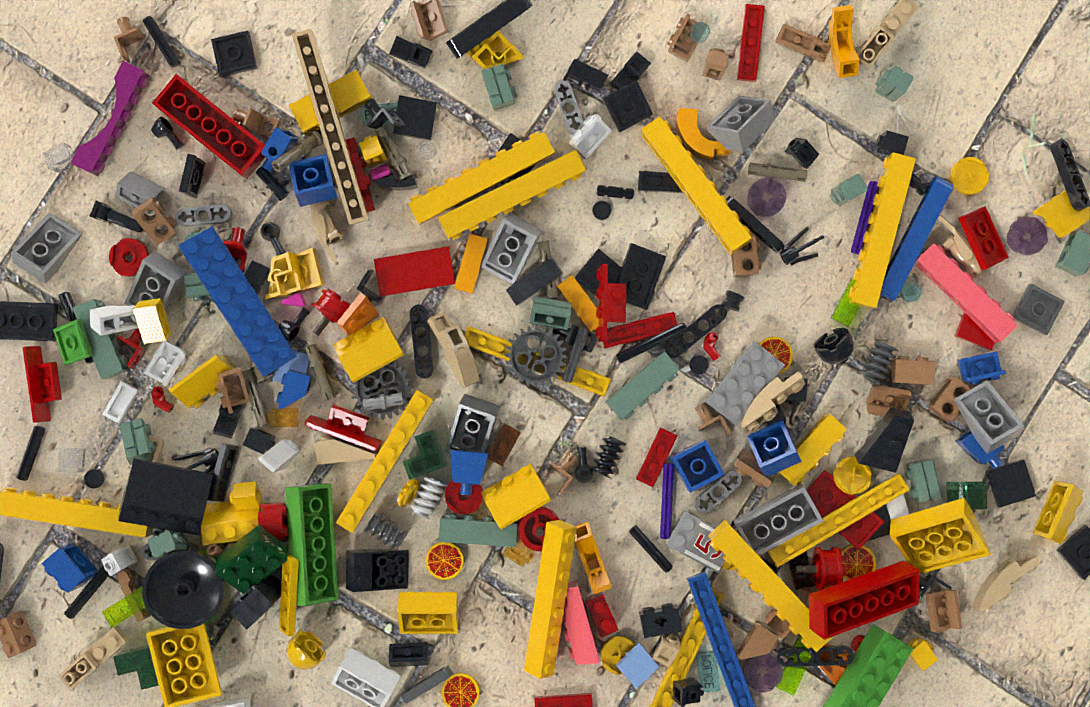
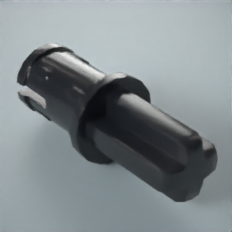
M262 166L257 169V176L267 185L266 188L270 189L280 201L289 195V192L278 182V178H274Z

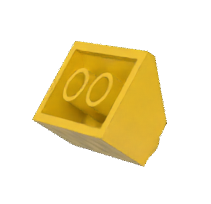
M384 316L333 344L338 358L353 383L404 355L393 329Z
M216 354L168 390L187 408L195 407L197 409L206 403V398L209 396L214 397L219 393L216 382L219 381L217 373L231 370L235 367L226 355Z
M531 463L481 492L500 530L552 501Z
M1054 481L1032 533L1061 545L1067 538L1068 527L1075 519L1074 513L1077 506L1083 500L1082 495L1084 491L1073 484Z
M230 501L206 504L201 524L203 545L239 541L258 526V512H262V508L236 511L234 503L231 504Z
M399 592L397 615L400 634H458L457 592Z

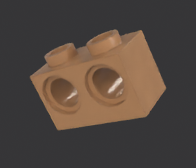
M151 197L132 209V216L153 242L159 245L176 234L175 226L177 224L171 216L167 217L163 212L165 211L163 205ZM153 210L155 214L148 216L145 214V211ZM159 225H165L167 229L161 231L158 230L157 227Z
M751 235L748 251H744L741 248L731 255L733 277L756 275L761 270V259L757 256L760 245L755 235ZM744 260L751 263L750 270L743 268Z
M949 377L927 408L944 421L952 422L961 414L954 401L957 398L954 393L955 389L959 388L962 395L971 390V388L957 377ZM945 403L949 405V411L947 413L943 411V406Z

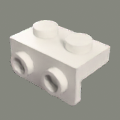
M600 115L588 116L583 122L585 125L571 135L572 139L569 144L584 159H587L612 131L601 120L602 117Z
M162 341L143 373L161 382L162 385L167 386L168 382H173L178 366L181 367L184 364L186 353L174 344Z

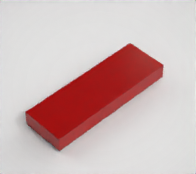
M661 427L659 428L636 476V480L654 487L678 435Z

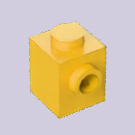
M257 481L233 484V491L230 492L231 504L234 503L236 511L260 508L261 492Z
M918 637L911 639L907 643V645L914 648L909 657L922 671L939 660L933 653L934 647L928 640L924 641Z

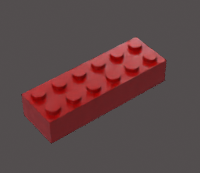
M177 74L173 76L152 102L155 107L245 179L250 177L265 158L261 154L265 147L261 141Z
M903 560L809 594V629L826 640L918 605L919 569Z

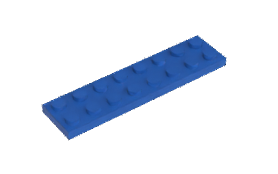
M213 226L178 245L262 377L267 376L297 357Z

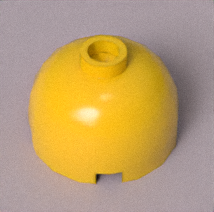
M299 630L288 641L286 648L289 662L299 669H313L325 659L326 651H322L321 646L323 643L314 633L308 630L306 632Z

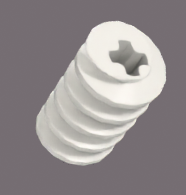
M424 477L423 479L427 484H420L424 490L416 492L420 498H413L417 504H410V507L417 515L430 520L427 514H433L434 511L431 507L437 506L434 500H440L441 498L437 493H443L444 489L441 486H447V484L434 477Z

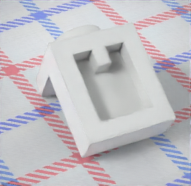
M129 544L101 559L105 570L110 576L138 561Z

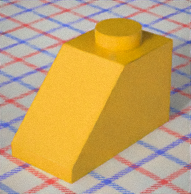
M367 136L362 139L363 142L359 143L363 157L370 167L388 160L377 136Z

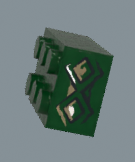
M259 524L216 558L215 573L244 595L251 586L257 585L287 561V546Z

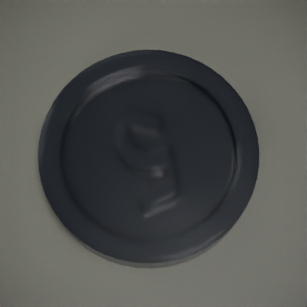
M598 201L594 204L592 213L596 219L605 220L611 214V206L606 201Z
M700 355L694 356L689 362L690 370L698 375L705 373L709 366L707 359Z
M89 470L84 476V482L89 488H99L104 483V475L100 470Z

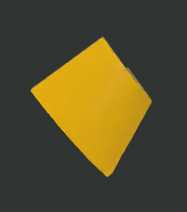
M499 30L467 52L483 70L500 64L506 65L524 58Z
M1063 190L1036 208L1033 214L1035 216H1042L1045 219V225L1052 229L1059 238H1062L1090 220V207L1076 211L1070 203L1066 190Z
M311 248L296 254L287 252L273 257L270 265L271 272L268 277L270 282L268 293L265 294V299H276L324 286L325 283L316 249Z

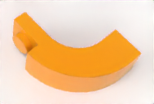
M852 5L832 8V18L829 20L831 56L839 78L858 76L860 59L854 49L852 39L854 11Z
M678 108L676 115L678 136L691 153L707 160H711L714 157V153L717 156H728V154L732 153L733 150L726 149L719 141L708 140L700 133L697 126L698 109Z
M589 522L576 525L575 544L593 594L612 588Z

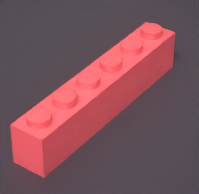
M934 243L928 246L918 256L915 265L995 343L1002 342L1018 326L1014 322V317L1009 313H1005L996 300H991L986 295L987 291L972 281L973 278L970 274L963 272L954 259H949L944 254L945 250L941 246Z

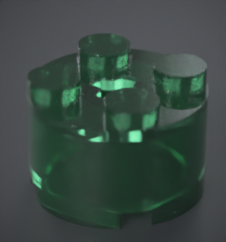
M946 482V502L965 498L971 509H987L986 482Z

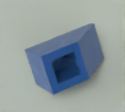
M288 370L287 374L284 373L281 384L284 385L282 392L279 391L276 403H279L278 409H283L307 395L313 375L294 370Z

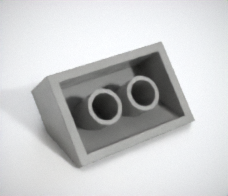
M739 95L707 126V131L726 149L744 152L775 120L771 100Z

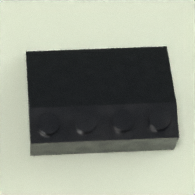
M133 458L119 509L118 521L198 535L204 517L213 474Z

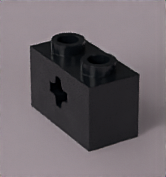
M666 603L661 605L662 608L646 607L642 609L643 611L639 612L644 639L682 631L677 605ZM658 616H662V623L656 621Z

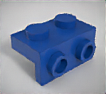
M997 351L957 359L962 382H969L970 385L982 383L981 379L988 378V381L1000 379V375L1006 374L1005 370H1001Z

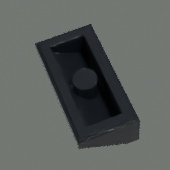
M574 58L566 76L601 92L608 74Z
M428 642L389 644L390 667L426 666L429 664Z

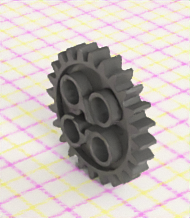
M538 325L535 326V330L528 326L527 332L521 328L520 336L514 333L515 341L509 339L510 343L513 344L512 347H506L510 351L509 354H505V357L510 358L506 364L512 365L508 371L516 372L513 378L521 377L519 383L527 380L526 386L533 382L534 387H537V383L540 382L544 387V381L546 380L551 384V377L558 379L556 372L563 373L560 366H566L562 359L567 358V356L562 355V352L567 349L560 347L564 341H557L559 334L552 336L553 329L547 333L546 326L542 330H539ZM530 338L538 340L539 344L536 348H530L527 345ZM545 341L546 344L539 355L542 357L541 360L537 359L530 371H527L526 368L533 359L531 353H536L542 342ZM546 348L554 349L555 355L553 358L548 359L544 356ZM521 354L528 356V362L525 365H520L517 361L518 356ZM542 364L545 367V372L542 375L535 374V365Z
M397 361L393 362V364L390 362L354 383L351 381L352 384L356 385L355 388L350 389V391L356 392L351 398L358 399L355 406H362L360 412L365 411L363 399L372 398L374 395L380 397L383 394L382 392H375L366 395L367 391L380 388V384L387 386L397 382L398 386L384 390V396L389 395L391 390H396L398 393H402L403 403H409L406 398L413 396L411 393H408V390L413 389L412 386H408L412 379H406L409 372H402L403 365L397 368ZM387 371L393 374V379L390 382L384 380V374ZM368 377H372L375 381L374 386L371 388L367 387L365 383ZM403 405L387 407L385 410H382V408L369 410L366 416L368 417L373 413V419H377L378 415H380L381 420H384L387 414L389 419H391L392 412L398 416L400 415L398 409L400 408L404 411L405 407Z

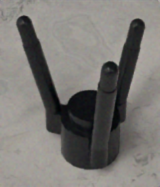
M806 227L787 245L783 246L782 251L779 252L780 257L786 265L790 264L791 266L798 262L818 257V253L797 258L799 257V252L824 239V235L813 239L797 249L794 246L791 247L809 230Z
M210 447L202 451L174 457V461L204 455L201 457L202 460L186 468L194 469L204 464L206 467L210 466L204 472L210 473L215 469L219 452L216 448L211 449Z

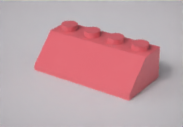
M578 581L569 582L562 622H565L566 629L563 630L566 641L570 640L572 647L568 648L571 660L575 659L577 665L600 663Z

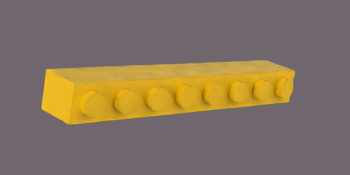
M659 116L641 129V137L731 256L750 242V230L746 226H742L739 222L738 214L734 210H730L727 206L726 198L723 195L720 196L716 191L717 187L714 182L706 178L704 169L700 165L697 166L692 153L689 150H685L682 146L683 142L680 137L672 133V128L668 121H663Z
M537 131L529 136V140L525 142L520 140L512 144V149L508 151L503 149L495 153V158L491 160L485 158L478 162V167L464 169L461 171V176L457 178L451 176L444 180L445 184L442 186L434 185L427 189L428 193L423 196L417 194L410 198L411 202L408 205L418 224L425 223L474 197L476 194H480L509 177L554 155L555 151L545 132L540 133Z
M574 150L437 219L447 239L452 237L455 240L463 236V231L469 229L471 232L479 228V223L485 220L488 224L498 219L496 215L501 212L506 215L514 211L513 206L519 203L521 206L532 202L530 198L536 195L540 198L548 194V189L552 187L559 189L565 186L564 181L570 178L572 181L583 177L582 172L586 171L577 150Z
M893 152L884 159L882 165L884 173L883 176H880L877 185L880 187L879 192L873 199L874 211L870 213L868 218L869 230L865 232L863 237L865 245L858 256L860 264L854 271V286L850 288L848 298H850L849 303L869 309L877 308L916 158Z
M416 390L336 524L351 533L356 531L435 399L420 390Z
M4 487V490H0L1 516L144 538L152 535L153 527L118 521L121 504L115 507L111 506L110 502L100 501L99 504L92 503L91 499L76 501L73 500L72 496L57 498L52 493L38 495L33 490L18 492L16 491L17 488Z
M561 520L546 522L524 671L539 679L554 675L577 527Z
M726 520L708 535L711 539L709 544L717 552L721 550L725 554L722 558L730 566L734 564L738 568L736 573L743 580L747 578L751 582L749 584L751 589L756 594L760 592L764 596L762 600L769 608L772 605L777 610L775 614L782 621L786 619L790 623L788 628L795 635L799 633L803 637L801 642L808 649L812 647L817 652L831 639L824 640L809 629V609Z

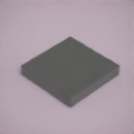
M1028 284L1012 316L1016 321L1043 335H1048L1065 301L1033 284Z

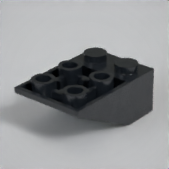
M346 550L347 590L351 592L408 589L409 550Z

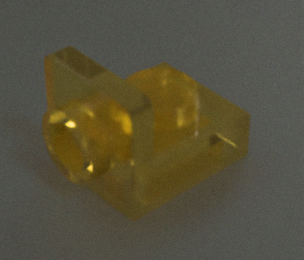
M272 408L268 414V422L271 423V427H298V408Z
M507 546L503 551L505 557L522 567L524 563L529 564L534 554L531 553L532 550L529 548L524 555H521L522 551L516 547L510 548Z

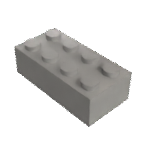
M752 341L705 402L737 426L744 418L749 406L757 395L774 380L785 364L755 341Z
M802 483L734 520L742 538L758 555L823 522Z

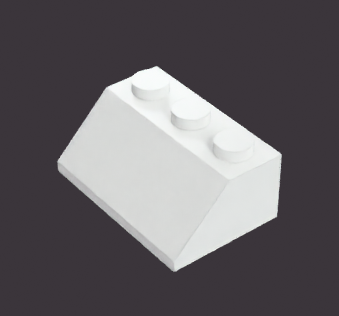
M350 648L331 684L371 707H384L401 676L395 671L380 665L378 661L364 656L360 651Z

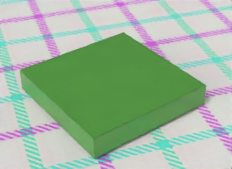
M82 319L74 320L53 329L65 366L94 356Z

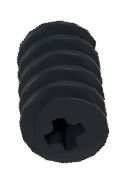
M609 436V438H602L606 445L599 446L603 452L596 453L600 459L593 460L597 466H591V469L598 474L611 478L608 474L615 473L611 467L618 466L614 460L621 459L617 453H623L624 451L620 445H626L627 443Z

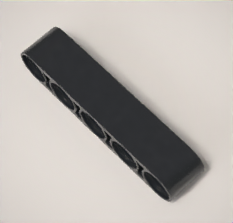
M505 0L452 37L446 44L455 58L458 59L533 5L530 0Z

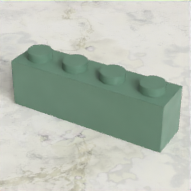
M92 299L73 307V311L77 320L82 319L94 355L92 358L101 379H110L129 371L127 366L128 359L122 354L120 349L122 347L118 337H115L114 333L100 336L91 328L90 309L106 306L101 300Z
M663 352L611 396L606 403L620 419L625 418L627 420L635 413L633 411L638 405L642 407L649 401L647 397L652 393L656 395L664 388L662 384L667 380L671 382L678 376L677 371L680 369Z
M445 514V517L440 518L439 542L516 547L518 522L516 521L500 530L492 516H483V519H476L474 515H464V518H456V514Z

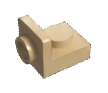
M672 633L662 635L652 659L670 667L680 650L681 639Z

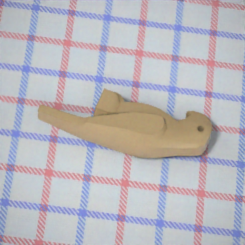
M327 200L311 204L312 227L335 265H338L339 263L330 250L329 244L334 245L341 241L343 235L340 230L335 228L332 218L326 212V208L330 207V203Z
M939 215L938 219L953 233L946 237L940 245L944 250H950L954 258L965 265L966 269L963 272H967L972 278H976L982 270L968 239L942 215Z

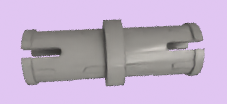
M401 392L386 396L381 394L380 397L363 399L365 411L380 408L385 410L387 407L404 405Z

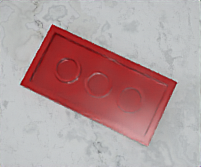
M449 246L374 259L380 297L455 284Z
M823 470L806 490L822 518L857 498L855 495L841 491L837 487L834 477L826 470ZM871 512L838 533L857 550H860L884 521L874 512Z

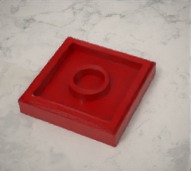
M963 313L954 336L987 350H992L995 342L966 313Z

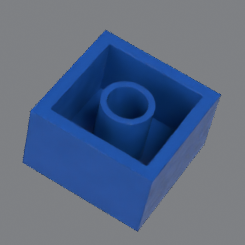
M326 154L295 161L289 165L295 196L300 207L338 198Z
M783 420L747 436L759 467L766 477L802 462Z
M704 439L670 456L681 480L690 493L725 475L708 442Z
M75 543L60 547L42 562L46 573L53 576L57 581L58 587L67 593L85 585L99 571Z

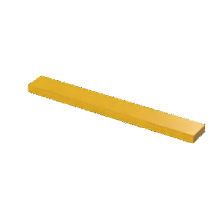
M470 326L467 327L464 337L469 347L507 361L510 360V358L505 357V354L510 353L506 347H512L513 345L510 341ZM540 352L531 353L533 359L528 365V369H531L537 359L541 360ZM526 354L519 355L517 358L520 365L527 364L528 356ZM544 354V356L548 359L553 358L551 356ZM537 364L534 367V371L543 374L545 367L542 364ZM560 366L563 373L556 372L558 380L563 381L562 377L566 366ZM577 366L573 380L569 384L605 397L611 379Z
M898 473L822 518L823 522L772 548L767 553L776 568L910 489L901 474Z
M712 588L719 607L724 593ZM697 606L681 638L680 650L670 667L668 666L649 707H672L674 704L672 699L673 681L686 678L706 635Z

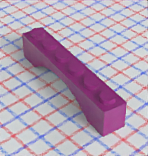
M122 61L114 77L116 102L112 116L105 128L96 137L78 147L71 164L96 176L103 172L108 156L114 151L116 140L123 133L122 128L130 120L131 111L134 105L138 104L140 93L149 82V75L146 72Z

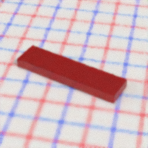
M745 5L737 80L756 82L765 10L763 5Z
M670 312L607 328V341L603 342L604 349L653 337L676 326L675 313Z

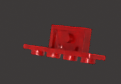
M354 137L346 139L367 212L375 211L369 187L372 185L371 179L364 170L367 167L363 156H360L356 139Z
M602 264L596 272V278L599 280V288L596 290V298L599 299V307L596 308V318H599V326L596 327V337L599 342H606L607 322L626 323V284L608 283V264Z
M25 346L22 349L33 423L51 421L49 402L62 400L57 362L43 364L41 346Z
M336 405L331 407L328 420L310 415L304 424L312 430L325 432L331 437L344 439L350 444H358L369 451H377L382 443L379 439L365 435L369 417Z

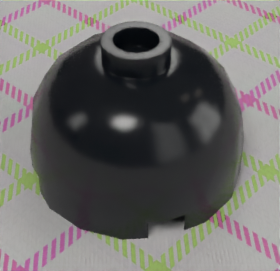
M843 327L833 329L834 333L829 336L827 333L823 334L814 343L815 351L822 361L829 364H842L852 354L854 341L848 329Z

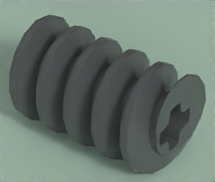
M875 342L874 346L877 349L871 350L874 356H868L867 358L871 363L864 364L867 370H861V374L865 379L882 386L878 379L886 378L882 374V372H889L885 365H892L888 359L896 358L892 351H899L886 343Z
M383 513L377 516L374 514L364 531L367 532L371 529V536L378 533V541L384 537V545L391 542L390 549H393L395 546L398 549L406 538L408 530L401 533L402 526L395 529L394 521L388 524L389 517L381 520Z

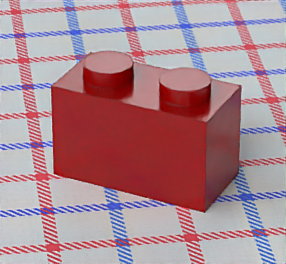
M603 591L586 597L585 603L600 637L602 638L618 631V626Z

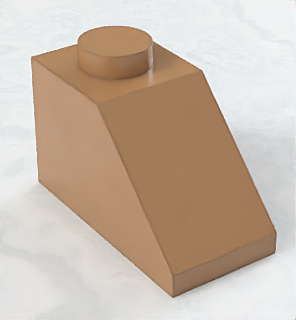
M719 48L710 49L702 76L720 81L726 71L729 54L724 53L725 51Z
M755 621L737 650L736 655L743 660L769 654L778 645L779 641L777 639L779 637L776 633Z

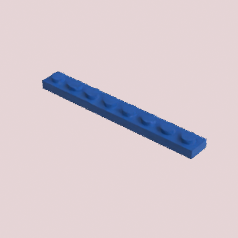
M701 572L686 578L733 706L755 707L706 573Z

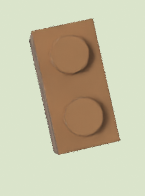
M897 356V359L891 360L890 383L934 385L935 362L928 361V357H917L916 360H909V356Z

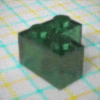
M435 429L414 436L420 455L403 461L409 480L446 467L448 464Z
M149 645L122 651L113 657L118 676L137 671L141 690L159 686Z

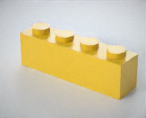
M826 413L795 446L802 462L778 473L793 486L801 484L806 479L805 474L809 470L813 471L819 465L818 460L822 456L826 457L832 451L831 446L835 442L839 443L845 437L844 433L847 429L831 414Z

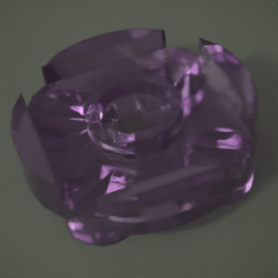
M762 178L756 181L748 190L747 202L750 209L757 216H774L784 207L787 198L786 191L781 183L771 178ZM764 193L772 196L768 203L762 200Z
M1023 217L1015 220L1010 225L1006 236L1011 250L1025 256L1038 253L1048 242L1047 230L1036 217ZM1025 231H1027V233H1030V241H1028V239H1023Z
M765 654L746 659L743 665V675L747 684L755 691L769 692L781 682L782 667L773 655ZM761 667L768 671L764 674V677L757 673Z

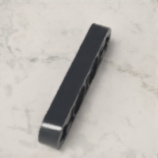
M1060 139L1052 143L1050 149L1070 203L1076 211H1081L1090 206V199L1070 146L1064 139Z
M731 196L726 198L727 206L731 211L734 210L738 214L739 221L771 250L778 253L783 248V242Z
M417 304L410 309L415 370L420 378L427 379L432 376L434 371L429 323L427 322L428 312L424 306ZM417 308L424 311V314L421 315V321L425 320V324L419 323L414 325V321L418 322V317L414 315ZM418 327L426 329V334L422 338L417 337L415 334ZM420 346L428 348V353L424 357L418 355L417 350ZM429 358V362H425L427 368H430V371L424 376L419 371L423 368V363H418V359L425 360Z
M720 304L711 307L687 327V332H691L694 336L693 341L690 343L685 342L683 333L666 344L665 353L671 358H677L726 318V308ZM715 308L717 310L721 309L722 317H715L713 319L715 324H712L711 320L708 317H706V315L709 314V317H711L715 314ZM700 320L708 322L707 330L702 331L698 328ZM679 338L680 342L686 347L683 349V347L680 346L679 348H677V354H670L669 351L671 348L669 346L671 344L672 346L677 345L679 342L676 341V339Z
M845 645L823 646L817 652L812 647L810 649L807 647H784L778 650L776 657L778 663L784 667L831 666L852 663L854 653L850 647ZM833 650H836V654H843V651L846 650L850 656H847V660H843L841 656H836L837 661H834ZM807 651L811 654V658L809 661L804 662L800 659V654ZM828 651L831 655L830 659L827 661L821 660L819 658L820 653ZM784 652H787L788 656H794L793 652H796L798 662H794V658H788V661L784 662L780 656H783Z

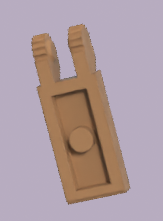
M787 24L782 25L775 40V43L819 62H824L826 57L814 51L815 46L823 51H829L831 48L829 44L818 40L817 37Z
M127 568L118 572L117 579H119L118 582L136 621L140 622L151 615L141 597L142 591L140 587L134 583L135 574Z

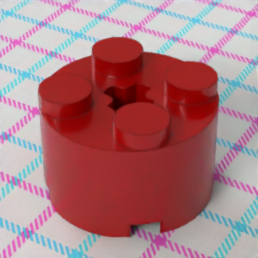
M285 502L260 504L259 507L262 508V512H258V525L260 524L280 541H286L288 537V522Z

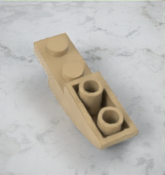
M899 0L857 53L859 61L870 69L920 6L912 0Z
M446 312L430 317L427 322L446 351L444 358L462 388L477 383L479 376L476 364L458 324L453 325Z
M799 371L784 382L778 377L775 378L757 395L749 406L741 424L745 434L755 432L763 422L772 420L776 413H778L776 404L783 403L793 392L797 393L803 388L805 382Z
M1028 554L1018 562L1008 558L1000 564L979 589L972 605L973 608L979 612H987L993 608V604L1007 599L1009 597L1008 594L1013 592L1009 584L1018 582L1022 575L1033 572L1037 568L1036 566L1041 563L1037 556Z
M118 625L115 626L59 674L58 677L71 691L119 651L130 639Z

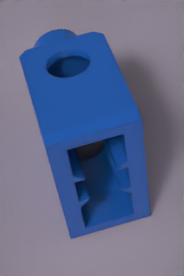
M275 127L261 152L262 155L267 157L262 167L272 172V166L274 165L271 163L292 149L300 138L287 129Z
M971 430L955 441L976 463L985 464L989 462L993 469L1003 463L997 454L1005 449L1004 445L987 454L974 438Z
M451 450L452 480L455 483H461L460 494L472 495L473 484L480 485L482 482L489 453Z

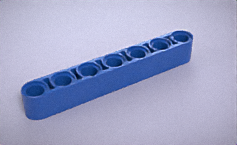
M938 176L932 179L928 186V191L924 194L887 266L880 295L892 301L897 298L954 184Z

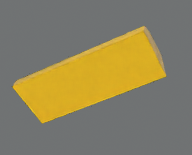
M357 69L329 83L339 119L363 107L366 103L368 104L367 101L372 99ZM310 94L289 104L295 119L306 136L309 135L310 131L320 129Z

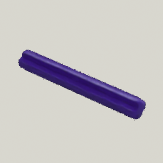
M870 181L868 184V191L865 195L851 248V253L859 255L861 249L863 250L865 243L863 242V237L869 228V215L871 212L873 213V199L879 190L877 181Z
M665 463L663 466L661 539H669L671 536L674 464Z

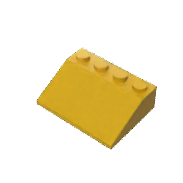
M965 498L891 519L890 537L907 562L919 569V574L991 555L974 512Z
M205 623L190 629H175L161 626L153 628L146 633L164 707H177L222 695Z

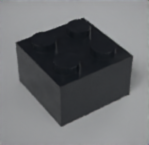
M271 575L257 585L254 584L246 591L243 597L234 603L236 608L231 614L247 630L281 597V585Z

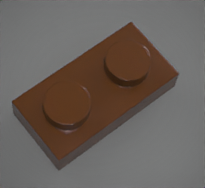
M504 423L488 452V459L503 467L521 432Z

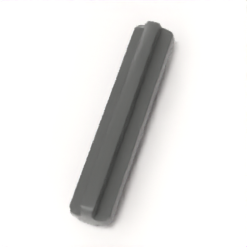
M580 327L562 377V380L571 383L589 333V330Z

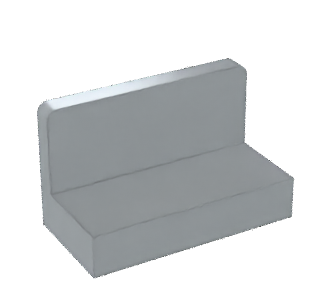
M129 172L117 183L116 197L137 207L151 197L155 200L163 192V187L133 172ZM147 210L145 212L150 214L153 210Z

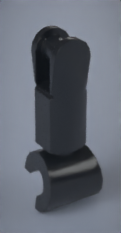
M97 200L89 217L96 220L109 221L135 232H142L144 230L135 219L112 210V207Z

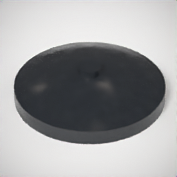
M192 550L172 551L156 560L147 571L142 585L143 601L152 617L161 624L175 629L194 628L211 619L222 603L225 590L224 579L215 573L216 564L206 555Z

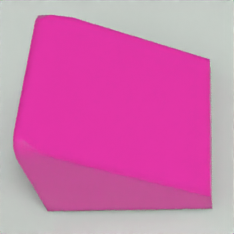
M387 163L370 170L374 182L375 180L392 176Z
M299 293L282 300V304L308 308L304 296Z

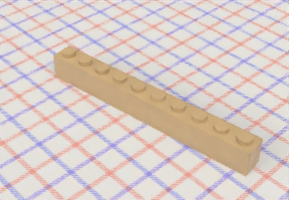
M311 29L293 33L294 44L349 225L352 226L369 221L368 212L358 185L314 33Z

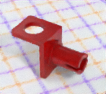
M233 227L231 241H223V244H225L233 258L241 260L239 268L244 272L248 254L243 244L245 229Z
M139 328L133 331L129 339L118 336L119 340L136 349L127 364L133 370L146 352L139 345L142 341Z

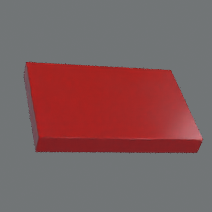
M986 206L958 218L982 271L1009 258Z
M592 693L534 697L535 707H593Z

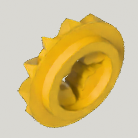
M410 479L405 483L398 494L397 505L405 507L413 501V498L417 495L416 492L419 490L418 480Z

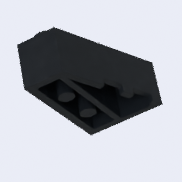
M891 407L878 423L873 434L865 440L866 443L855 453L858 464L896 473L914 423L911 413Z

